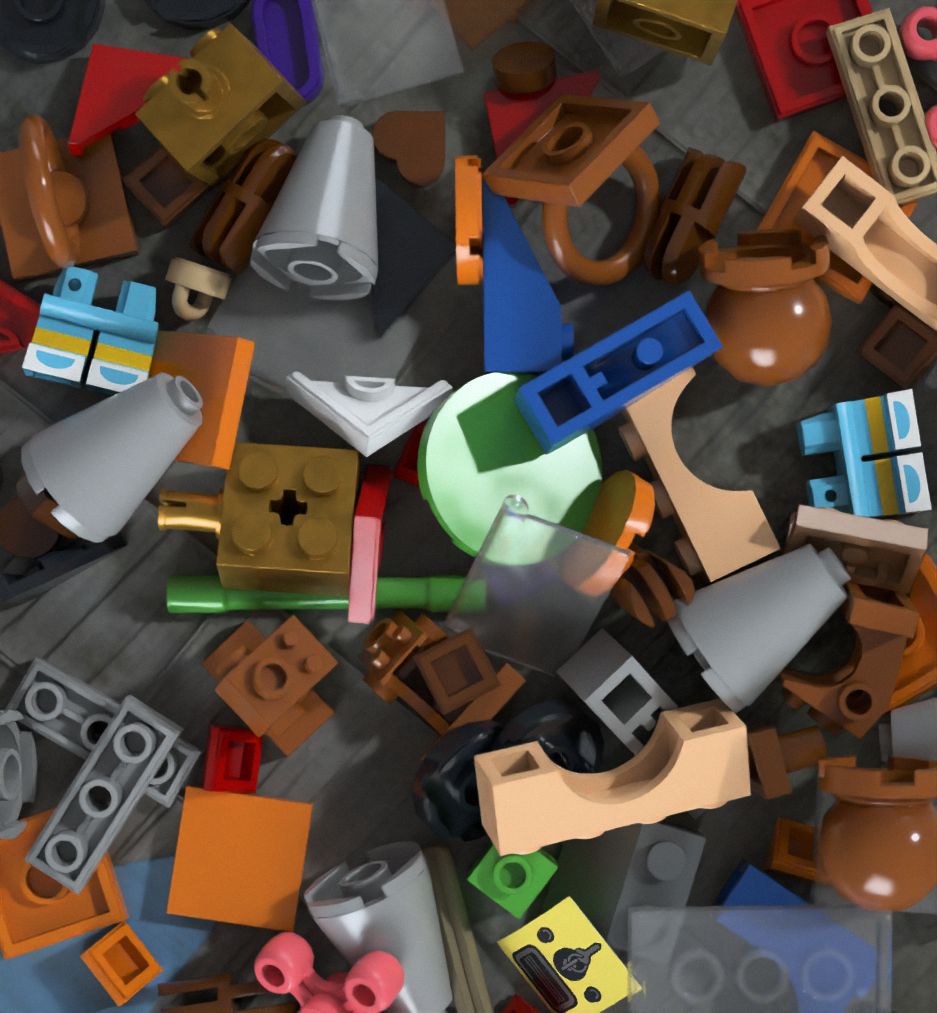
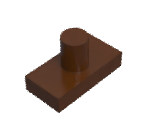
M760 722L746 725L750 790L766 800L792 793L787 773L819 765V759L827 758L825 743L818 725L781 735L776 734L774 727Z

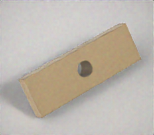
M890 8L829 26L826 30V35L873 180L892 193L899 206L937 195V152L934 144L930 141L925 126L926 118ZM889 100L894 103L897 108V116L890 117L884 115L879 108V101Z

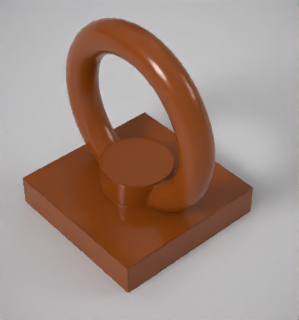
M561 94L486 169L482 176L493 195L542 202L544 239L552 259L564 274L584 285H609L625 278L643 261L648 238L659 217L658 210L661 206L659 180L651 160L639 145L660 124V121L650 102ZM622 164L629 172L635 189L636 211L634 222L625 243L614 255L600 261L590 260L584 257L573 244L568 228V205L580 207Z
M35 114L28 115L21 121L18 128L19 149L0 153V222L12 277L17 282L60 273L63 268H70L72 266L82 268L140 255L125 184L122 181L123 175L113 132L87 146L82 156L71 155L68 144L70 137L56 140L49 124L44 118Z

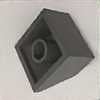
M661 820L652 824L635 823L606 830L600 836L591 839L573 838L565 840L562 843L557 859L558 869L552 875L540 915L570 896L609 946L668 964L707 838L697 830Z

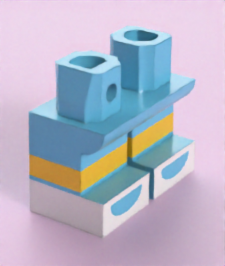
M74 266L63 268L54 287L53 295L44 294L33 339L29 343L22 366L25 375L82 389L94 338L96 335H99L86 381L88 391L113 396L147 380L159 330V322L154 321L156 288L123 280L116 311L92 306L99 278L97 273Z
M912 389L887 393L883 396L836 403L826 409L827 413L816 415L796 424L799 449L802 456L833 452L837 476L806 481L807 499L810 507H828L842 513L868 518L932 510L922 452L867 462L861 460L863 457L909 451L921 446Z

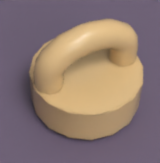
M179 257L171 259L165 280L175 283L172 294V306L175 313L184 320H197L205 315L209 310L213 296L225 300L232 278H229L230 274ZM190 290L199 291L195 302L189 305L187 299Z

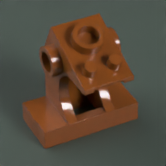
M846 582L842 586L848 598L839 608L847 622L854 629V645L848 659L836 669L823 674L807 673L785 667L778 675L782 685L785 687L782 694L786 697L785 701L790 706L798 710L805 701L811 705L807 714L823 728L837 736L844 728L861 739L889 708L907 637L914 639L920 612L904 592ZM854 690H858V691H856V692L853 693V694H849L850 692H852V691H854Z
M399 609L391 619L385 618L370 630L363 643L364 649L357 657L369 670L362 680L390 705L400 696L441 734L421 756L420 760L423 762L427 753L446 734L469 722L491 720L526 680L505 662L496 672L502 684L501 686L443 715L437 702L433 706L430 705L404 680L417 667L414 656L450 637L425 614L421 613L415 621H412Z
M294 615L268 638L250 620H247L201 663L219 683L214 690L259 738L267 734L287 757L336 712L313 687L339 662Z

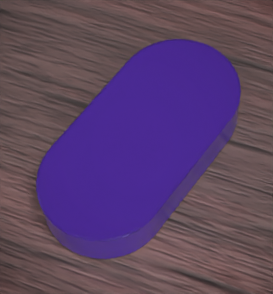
M252 0L250 16L255 46L306 100L307 103L303 106L310 104L318 97L324 85V69L316 15L312 1Z

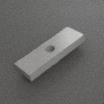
M35 657L5 710L20 712L24 719L17 720L18 722L87 760L98 742L93 735L95 724L98 721H105L109 724L121 703L41 657ZM179 737L144 794L168 808L172 807L203 751Z
M132 695L125 697L24 860L76 894L81 893L184 729ZM95 786H102L110 792V805H102L95 799Z

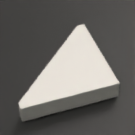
M298 371L286 377L285 389L287 395L366 457L430 417L434 409L442 404L453 392V387L445 380H441L429 388L395 386V379L360 376H344V383L311 381Z

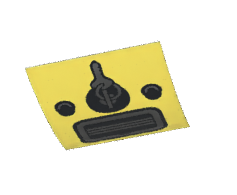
M570 896L522 928L497 941V944L552 1013H600L641 987Z

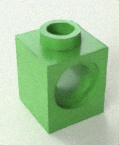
M490 840L468 869L467 881L519 920L558 869L556 859L542 848L529 854L512 853L500 856Z

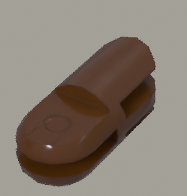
M265 138L253 143L243 153L231 175L224 182L191 236L189 246L192 251L208 257L209 260L225 266L226 269L236 274L242 275L250 264L253 242L297 158L296 153L290 146L274 139Z
M688 148L658 210V220L645 247L644 264L652 278L656 280L664 279L665 283L679 285L690 279L699 265V247L706 241L716 238L746 175V166L731 160L725 162L719 156L710 153L703 154V152L697 149Z
M635 544L629 545L628 549L636 552L633 556L634 560L616 583L609 587L611 596L619 607L647 626H655L650 615L651 613L663 622H667L677 616V610L671 596L687 606L691 604L695 593L693 581L682 569L659 555L644 550Z
M234 972L157 984L159 996L178 993L189 994L217 987V1001L161 1009V1013H297L300 1007V1003L295 1001L243 1009L242 997L270 993L271 991L262 986L259 981L239 984Z

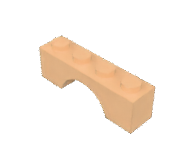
M842 156L792 221L814 238L820 235L826 236L829 241V250L937 332V244L923 234L906 217L892 193Z
M692 367L624 409L622 414L627 423L618 427L632 459L637 461L644 458L655 481L650 482V484L653 486L655 508L660 517L664 519L672 515L682 538L675 541L674 546L684 568L690 577L700 573L704 583H709L781 548L753 490L729 491L710 486L695 477L686 468L677 454L672 438V415L679 395L696 375Z
M721 699L661 712L656 728L643 749L628 762L606 772L581 774L563 769L547 757L537 741L474 756L482 825L500 856L512 853L529 854L539 850L542 846L573 838L591 839L600 836L606 830L635 823L652 824L663 820L668 815L697 808L714 809L723 806L727 801L751 795L747 728L734 711Z

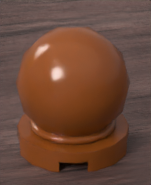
M756 230L737 233V246L718 250V242L711 239L699 247L700 274L702 279L718 284L707 299L705 317L723 346L713 356L738 381L771 387L795 380L813 368L828 347L832 318L826 295L822 288L813 280V278L823 275L830 268L829 241L826 236H817L813 238L814 244L802 243L801 230Z
M857 755L833 756L819 759L818 789L832 793L836 800L823 815L817 848L822 871L841 898L867 911L874 912L905 911L923 900L937 886V809L932 804L937 798V760L888 756L887 768H856Z

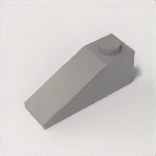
M603 628L556 671L634 755H637L651 738L658 723L660 713L679 708L641 665ZM697 808L687 812L696 820L706 809Z

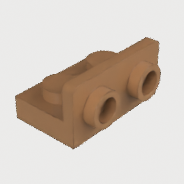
M799 504L797 512L792 513L789 519L784 554L811 544L818 553L829 547L849 573L851 579L848 582L910 593L927 550L928 529L905 525L897 520H879L842 513L833 508H815Z

